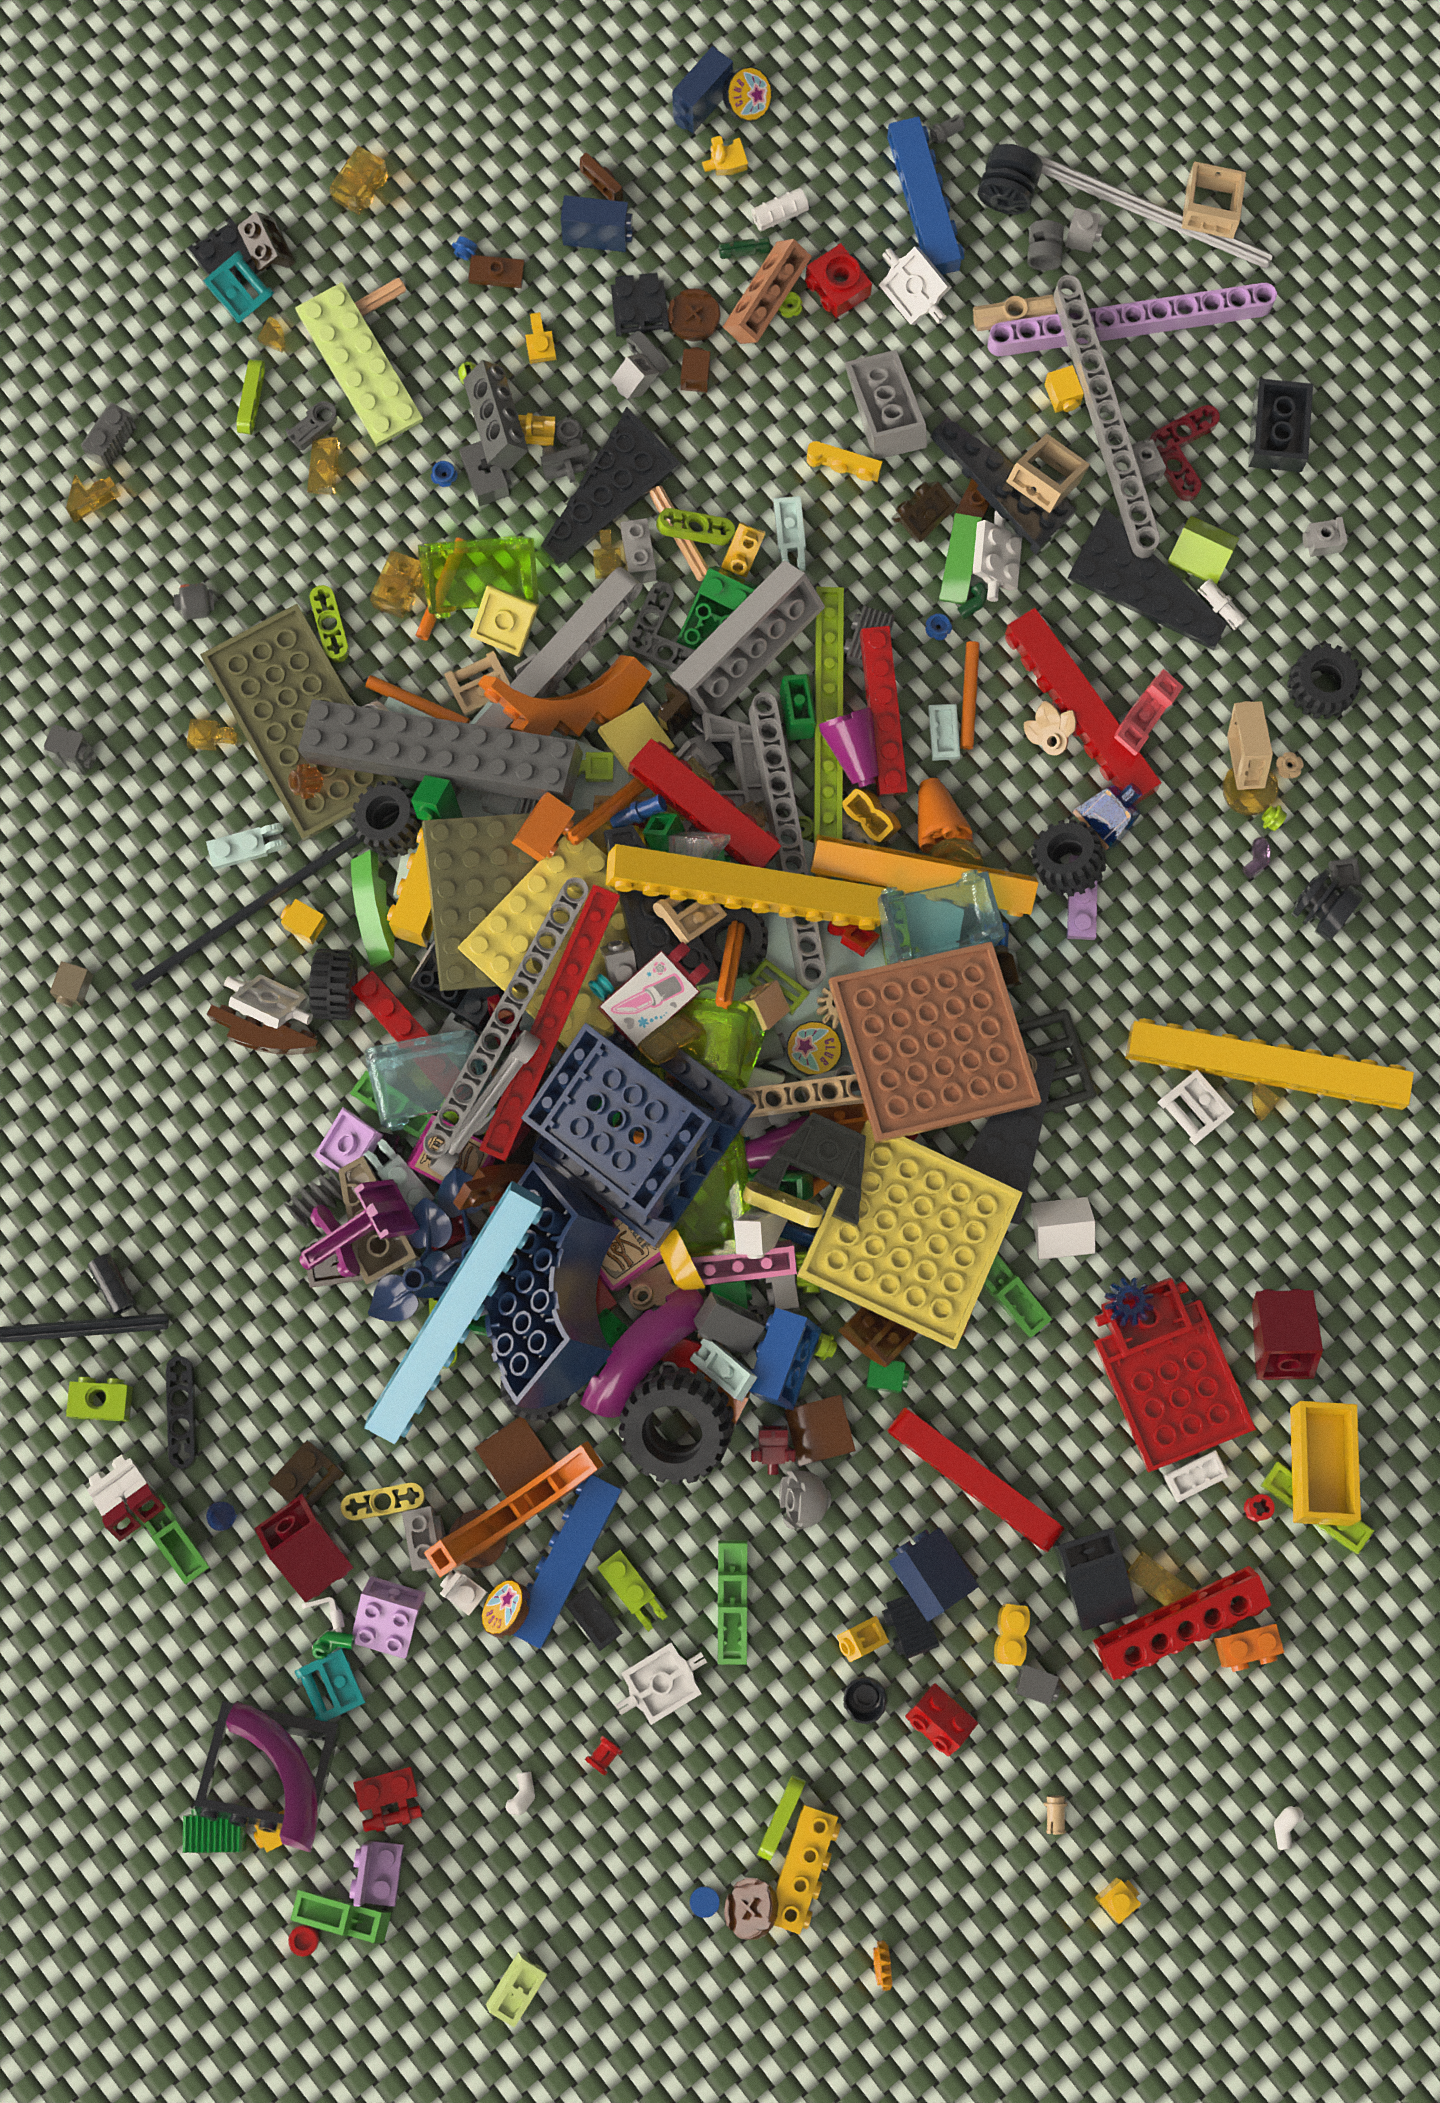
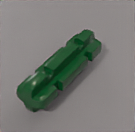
M759 237L757 241L754 238L733 241V244L723 242L718 246L721 259L731 258V255L735 257L755 255L758 251L760 254L769 253L771 249L769 237Z

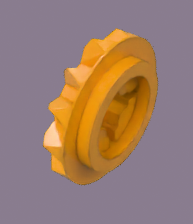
M877 1941V1947L873 1948L876 1983L881 1985L882 1991H888L892 1987L889 1948L885 1941Z

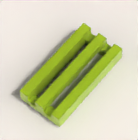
M765 958L748 979V982L754 987L762 985L763 983L757 979L758 976L767 983L775 981L763 971L765 968L770 970L801 994L797 998L780 985L784 996L793 1002L792 1006L788 1003L790 1008L788 1013L793 1015L805 998L809 996L810 992Z

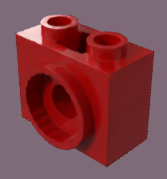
M841 243L806 266V285L812 292L816 291L824 309L827 312L831 311L836 318L871 296L872 282L861 270L857 260L847 252ZM843 277L846 281L839 282L836 278Z

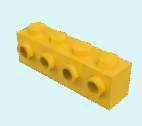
M803 1804L775 1889L778 1900V1915L774 1926L799 1935L802 1928L808 1929L813 1914L812 1911L808 1910L811 1899H818L822 1887V1882L818 1881L821 1869L827 1870L832 1855L827 1850L831 1840L836 1842L841 1828V1824L837 1823V1815Z

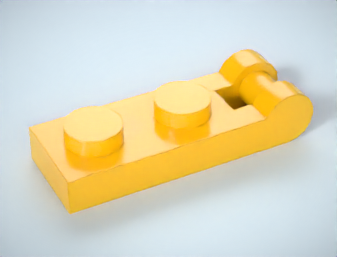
M818 441L811 442L808 445L807 463L810 466L818 467L822 464L831 467L833 471L838 473L847 472L856 475L863 481L873 480L878 482L882 461Z

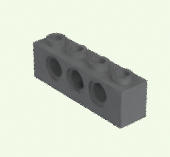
M482 360L463 379L488 464L509 471L528 452V447L503 367Z

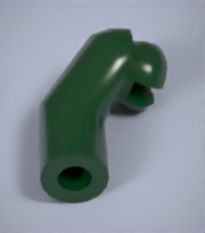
M979 582L971 587L975 597L957 608L964 620L983 608L988 594V588L986 589L983 582Z

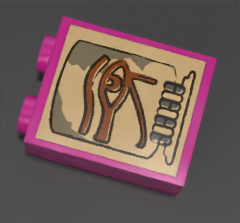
M431 1115L406 1164L414 1171L441 1184L444 1177L429 1168L432 1157H429L423 1149L425 1136L436 1116ZM443 1120V1122H444L446 1125H448V1126H454V1125H452V1124L446 1122L445 1120ZM472 1136L459 1153L453 1168L458 1167L474 1176L478 1168L493 1165L496 1157L480 1151L479 1148L482 1141ZM432 1137L428 1141L429 1148L435 1152L444 1144L443 1139L440 1137Z
M615 1217L612 1221L620 1229V1232L606 1253L599 1278L607 1290L611 1289L612 1291L619 1292L663 1258L659 1248H654Z

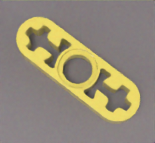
M747 1182L742 1196L745 1202L806 1227H819L824 1213L823 1209L815 1204L779 1190L775 1191L757 1182Z
M416 1483L390 1486L347 1495L342 1500L340 1508L345 1518L358 1521L418 1509L425 1501V1492ZM413 1488L414 1492L420 1494L415 1499V1504L411 1505L409 1500L399 1501L401 1507L396 1508L397 1499L393 1491L399 1490L398 1496L408 1494V1489ZM386 1493L390 1496L391 1505L388 1509L379 1510L375 1506V1499L379 1494ZM370 1495L369 1505L373 1511L372 1513L367 1514L368 1508L358 1509V1515L355 1516L353 1512L347 1511V1506L351 1505V1500L355 1499L356 1503L359 1504L367 1503L365 1496Z

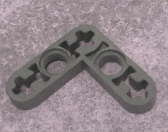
M657 582L651 587L628 638V647L634 656L674 672L695 650L658 636L673 604L674 591L670 584ZM663 590L666 591V596L668 598H663L661 600L659 609L658 607H656V593L660 594ZM649 613L656 614L659 621L655 625H647L643 621L645 615ZM643 630L647 632L645 636V644L647 646L642 645L639 649L636 648L634 640L639 641L641 639ZM663 647H668L673 651V656L670 659L663 660L659 658L658 651ZM678 652H680L681 659L684 661L678 659V665L674 663L677 661Z

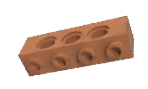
M795 239L776 242L723 325V328L740 344L758 342L812 256Z

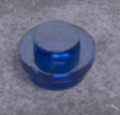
M216 1502L207 1511V1523L214 1530H228L235 1523V1509L227 1502Z

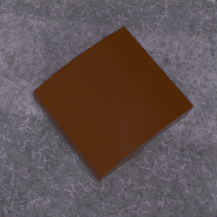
M862 1306L838 1330L861 1353L883 1367H887L918 1334V1332Z
M841 1395L794 1407L793 1411L789 1409L784 1410L799 1467L856 1451Z
M522 1417L517 1418L475 1447L478 1455L506 1497H509L555 1465L527 1421Z

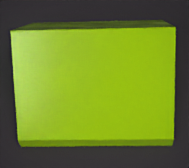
M1190 515L1167 563L1205 581L1211 578L1217 585L1240 538Z

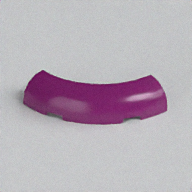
M679 1288L665 1297L666 1303L655 1311L647 1310L625 1331L611 1348L613 1353L606 1360L608 1363L601 1371L599 1377L594 1375L591 1378L580 1402L584 1408L602 1417H620L625 1403L637 1384L645 1378L654 1365L674 1345L697 1330L694 1318L704 1304V1300L697 1289L683 1290Z
M236 1701L226 1720L229 1732L240 1735L259 1749H262L273 1762L284 1786L285 1813L279 1835L281 1842L284 1845L311 1853L318 1822V1803L316 1787L308 1762L298 1744L279 1723L258 1709Z

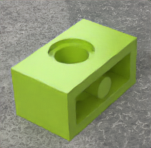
M79 1377L78 1382L69 1381L66 1417L72 1419L130 1422L133 1387L125 1385L124 1379L108 1378L107 1384L96 1383V1378ZM104 1391L106 1401L103 1405L97 1407L94 1404V1396L98 1392Z

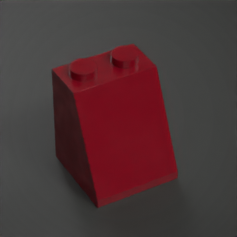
M1265 1289L1256 1291L1252 1304L1256 1380L1314 1379L1323 1352L1314 1291L1292 1289L1290 1291Z
M303 1494L254 1528L268 1558L305 1603L319 1596L324 1589L335 1581L344 1578L354 1568L345 1551Z

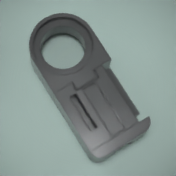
M327 401L318 402L306 412L307 416L290 430L286 428L288 438L299 450H305L336 424L338 417L332 403ZM321 410H330L332 412L331 418L327 421L319 420L317 415Z

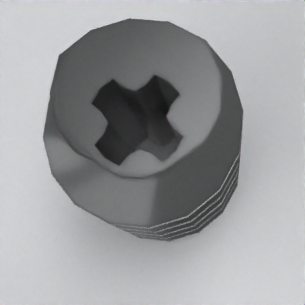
M330 1168L327 1169L329 1179L320 1174L318 1176L319 1186L311 1181L309 1182L311 1192L301 1188V1199L291 1195V1206L283 1202L297 1223L306 1229L309 1228L308 1218H310L313 1208L320 1204L324 1206L328 1204L336 1208V1197L343 1201L341 1184Z

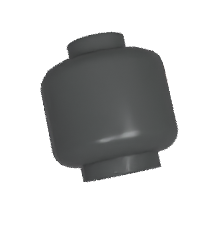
M204 583L181 585L179 587V594H174L175 611H181L182 617L187 620L207 618L210 615V611H214L212 589H208Z

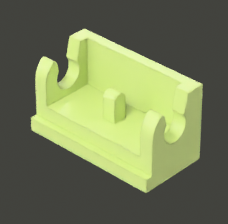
M518 1952L487 2001L488 2011L515 2028L546 1978L547 1973L537 1963L533 1964L525 1955Z

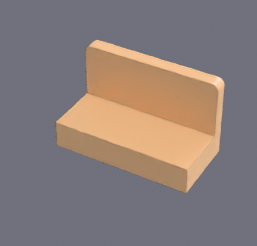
M778 980L753 987L731 1006L735 1017L754 1011L763 1031L769 1030L790 1011Z

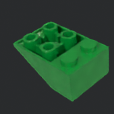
M716 565L709 567L676 643L696 650L758 586Z

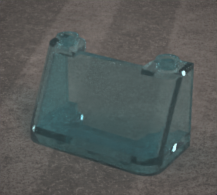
M978 870L966 871L961 874L962 878L956 883L907 894L904 891H898L897 887L881 891L877 902L887 965L987 942H992L993 947L996 946L1006 934L988 871L978 873Z
M458 1030L366 1049V1064L381 1125L390 1131L401 1130L409 1122V1117L439 1112L480 1036L472 1030ZM484 1040V1044H485V1046L488 1048V1044H487V1042ZM474 1061L470 1065L471 1071L476 1075H482L487 1070L486 1065L482 1061ZM490 1073V1075H489V1077H488L486 1083L484 1084V1086H483L481 1092L479 1093L478 1097L481 1095V1093L483 1092V1090L486 1088V1086L488 1085V1083L491 1081V1073ZM461 1086L456 1090V1095L461 1100H469L473 1096L472 1090L467 1086Z

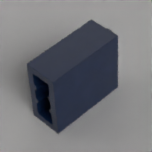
M712 46L672 91L673 119L680 128L688 129L692 133L699 128L722 102L725 80L733 73V61Z
M564 195L560 219L563 245L626 252L627 242L632 243L634 230L632 226L633 213H628V202Z
M941 1527L932 1533L925 1529L913 1537L915 1544L912 1545L909 1540L897 1548L895 1551L898 1555L888 1561L927 1622L945 1612L979 1587Z

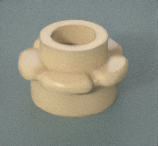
M1286 752L1276 761L1277 771L1283 778H1296L1301 774L1303 761L1295 753ZM1291 763L1292 767H1288L1287 764Z

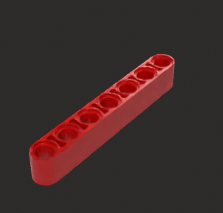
M903 1408L887 1429V1432L1043 1551L1048 1553L1065 1530L1056 1520L910 1410Z

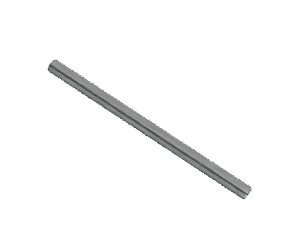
M1035 153L1041 158L1043 163L1042 174L1260 267L1268 268L1273 258V254L1237 238L1230 239L1181 228L1183 215Z

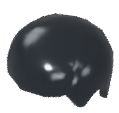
M862 1676L852 1680L844 1690L843 1706L854 1722L870 1724L878 1721L886 1711L888 1697L885 1688L877 1679Z

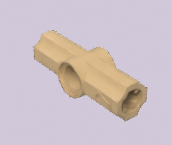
M1053 295L1026 299L1012 296L1006 302L973 307V320L977 332L991 330L995 324L1000 322L1056 314ZM1009 311H1017L1020 315L1014 316Z

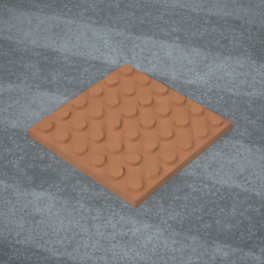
M992 942L829 979V986L876 1143L1039 1105L1042 1102Z

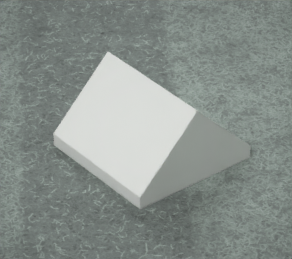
M1088 1197L1031 1203L1038 1260L1095 1254V1219Z

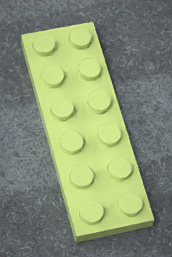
M342 282L295 307L298 316L376 447L423 422V417Z

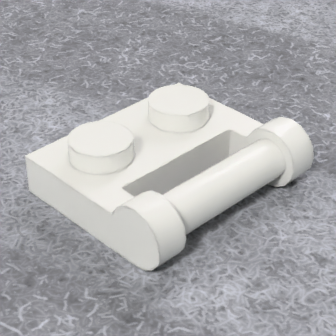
M1198 1070L1158 1101V1104L1163 1109L1166 1108L1190 1135L1191 1138L1189 1140L1194 1146L1234 1113ZM1178 1096H1181L1205 1124L1203 1128L1199 1130L1174 1101Z

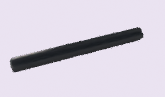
M162 1313L0 1327V1343L165 1330L169 1328V1317L167 1314Z

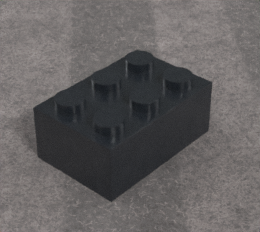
M1259 378L1253 392L1248 467L1293 472L1303 471L1309 456L1313 384Z

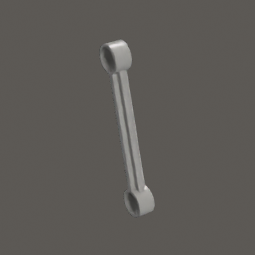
M526 1030L518 1036L510 1050V1054L473 1104L448 1152L441 1158H432L429 1165L430 1169L443 1177L451 1171L459 1157V1153L522 1065L526 1064L536 1052L540 1044L539 1038ZM445 1143L440 1146L437 1152L444 1149Z

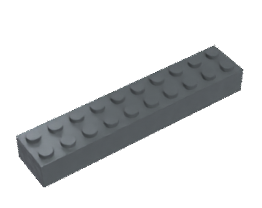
M312 699L298 747L300 754L311 764L422 781L424 776L427 775L450 780L454 787L540 800L544 794L549 792L566 805L571 803L583 757V752L576 740Z

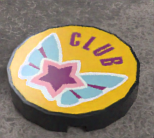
M752 66L734 70L731 76H728L725 80L723 87V102L726 109H729L730 115L736 120L750 122L757 121L766 114L772 99L771 85L767 76L760 69Z
M808 1021L800 1024L791 1032L786 1043V1056L790 1065L797 1073L806 1077L833 1071L842 1057V1042L839 1034L830 1025L823 1024L821 1021Z

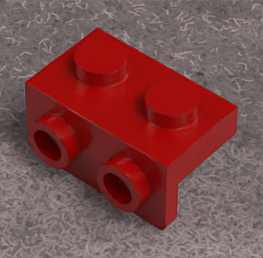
M936 1683L926 1691L917 1704L905 1715L906 1719L911 1722V1725L917 1731L923 1733L938 1751L943 1752L948 1757L964 1743L979 1724Z

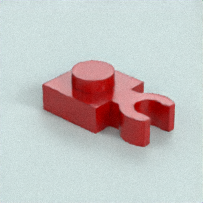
M830 921L827 927V931L830 934L842 937L841 944L862 957L878 943L880 934L875 931L862 930L857 925L836 926Z

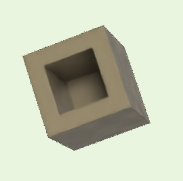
M61 961L50 993L57 999L56 1003L62 1006L72 1008L73 1004L82 1007L93 975L88 969Z

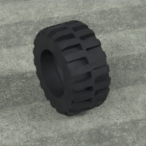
M674 1367L664 1368L661 1374L659 1371H654L648 1375L647 1379H642L629 1396L619 1419L621 1422L619 1437L624 1438L621 1443L624 1452H630L631 1454L629 1461L634 1466L639 1464L642 1467L641 1473L647 1477L649 1474L657 1476L656 1481L662 1483L668 1479L671 1480L672 1485H681L682 1481L686 1479L687 1483L690 1484L698 1481L700 1475L704 1478L708 1476L713 1468L717 1467L722 1461L734 1432L735 1423L732 1421L734 1412L731 1406H726L729 1401L726 1393H719L717 1390L719 1385L714 1380H711V1382L705 1380L706 1374L698 1371L695 1375L690 1373V1368L681 1367L679 1372H675ZM663 1406H676L687 1410L696 1418L701 1427V1440L689 1445H678L667 1441L655 1429L652 1421V1412Z

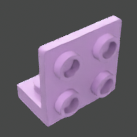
M370 1576L361 1593L352 1634L356 1636L355 1644L405 1659L408 1655L416 1618L424 1603L426 1592Z
M368 1840L362 1844L360 1849H356L354 1867L359 1868L358 1876L355 1880H352L350 1888V1898L354 1899V1906L360 1907L364 1903L396 1906L404 1844Z

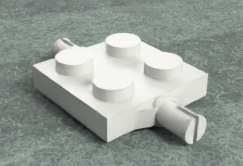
M914 247L905 257L900 259L893 252L892 248L887 249L882 256L892 267L888 275L879 284L881 289L910 325H915L928 313L931 314L937 324L942 323V319L945 320L947 316L940 310L937 304L951 288L950 284L920 247Z
M997 511L994 512V524L987 520L977 522L973 574L981 577L988 584L987 600L992 602L998 601L999 587L1009 591L1018 588L1022 538L1005 528V519Z
M261 974L253 980L242 982L230 975L225 980V987L237 991L230 997L229 1007L238 1010L244 1015H249L267 1026L278 1029L286 1021L294 1018L306 1025L312 1021L313 1015L302 1010L306 1006L308 998L304 994Z
M671 1642L622 1672L621 1674L629 1687L630 1696L615 1704L617 1709L628 1703L626 1707L619 1710L621 1716L637 1706L644 1712L649 1723L652 1725L701 1695L702 1693L694 1681L692 1671L707 1663L704 1658L694 1664L695 1661L703 1657V1654L700 1652L686 1661L679 1656Z

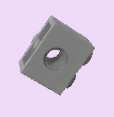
M431 1506L402 1512L412 1571L419 1572L433 1569L424 1552L446 1537L441 1515L436 1516L435 1508Z

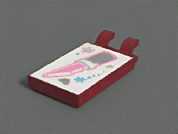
M684 942L680 943L668 956L662 950L657 953L597 1008L636 1051L700 994V991L695 986L707 977L710 972L703 962L691 974L685 970L679 962L689 954L688 952L691 949Z

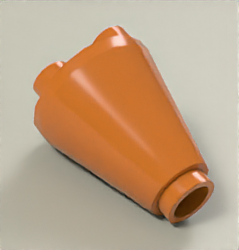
M929 778L922 781L918 791V847L923 853L945 859L950 856L952 851L970 846L973 843L972 829L940 779Z

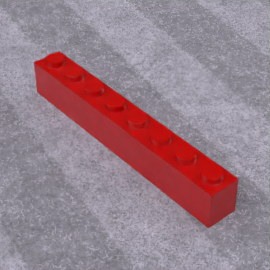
M1036 608L1008 624L1005 633L1007 644L1012 650L1016 649L1021 655L1023 666L1027 671L1034 673L1037 678L1038 687L1043 693L1049 694L1053 700L1052 705L1055 706L1060 715L1066 711H1074L1076 728L1072 734L1075 737H1080L1085 744L1084 750L1091 759L1095 758L1101 766L1099 769L1102 776L1107 781L1111 780L1113 785L1120 791L1119 799H1127L1129 807L1132 808L1157 792L1162 782L1140 752L1134 756L1114 738L1120 724ZM1134 784L1142 792L1135 800L1126 792Z

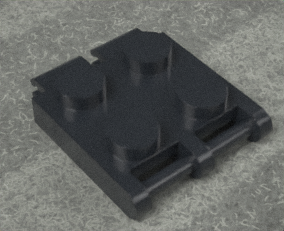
M232 219L226 221L227 225L216 232H209L207 234L208 237L195 246L191 244L187 247L190 254L207 276L238 250L245 256L243 258L254 273L260 272L254 264L238 230V226ZM234 265L229 270L242 284V280L239 277L241 272Z
M658 273L639 274V282L635 283L634 275L616 276V284L611 285L616 337H621L623 333H633L636 331H640L645 334V331L654 330L669 332L664 280H658ZM663 322V324L659 325H644L646 323ZM639 324L638 327L621 328V326Z

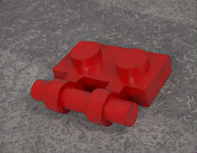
M412 1766L353 1782L360 1812L372 1809L373 1818L362 1821L364 1832L372 1830L377 1832L384 1831L387 1826L398 1823L406 1825L412 1823L413 1819L423 1817L421 1806L409 1808L407 1800L419 1796ZM398 1802L399 1811L383 1815L382 1806Z

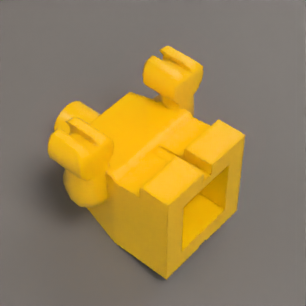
M721 136L711 139V159L702 162L705 172L715 170L716 175H734L748 170V161L740 138L734 139L729 146H724Z

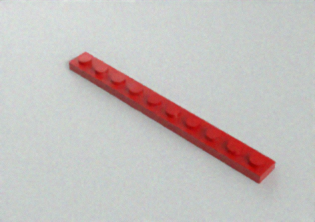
M593 884L529 1032L540 1039V1044L532 1058L522 1065L504 1090L479 1148L480 1151L503 1161L507 1160L524 1121L521 1117L533 1100L620 895Z

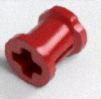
M1264 1494L1248 1498L1243 1507L1246 1517L1255 1522L1269 1519L1275 1509L1272 1499ZM1261 1501V1507L1265 1511L1256 1514L1257 1509L1253 1507V1504Z
M602 1736L599 1746L591 1756H587L584 1760L605 1776L608 1773V1766L623 1751L608 1738Z

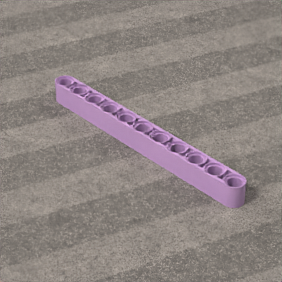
M1258 283L1092 308L1089 311L1100 342L1263 317L1270 313L1277 297V291L1269 283ZM1258 298H1264L1267 302H1261ZM1236 301L1240 303L1241 306H1235L1231 302ZM1205 306H1213L1215 310H1209ZM1179 310H1187L1189 314H1183ZM1076 313L1069 314L1074 320L1081 319ZM1058 314L997 323L991 328L988 339V349L995 356H1007L1068 346ZM1153 314H1161L1163 318H1157ZM1133 317L1137 322H1130L1127 318ZM1101 321H1107V322H1109L1111 325H1110V326H1104V325H1102L1100 322H1101ZM1049 329H1055V330H1057L1059 333H1058V334H1052V333H1050L1048 330H1049ZM1022 333H1029V334H1031L1033 337H1031V338H1025V337H1023L1021 334H1022ZM1003 337L1006 341L999 342L995 338ZM1085 338L1077 339L1080 344L1088 343Z

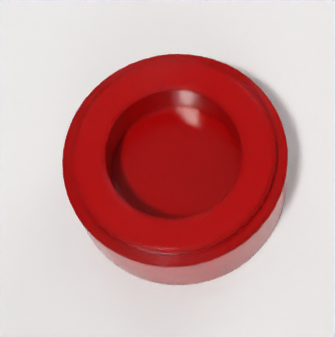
M303 1924L292 1930L288 1939L291 1951L298 1956L312 1954L319 1945V1934L312 1926Z

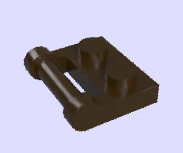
M306 1440L268 1484L290 1503L297 1498L296 1496L324 1466L329 1472L306 1497L313 1507L336 1480L340 1481L346 1474L309 1440Z

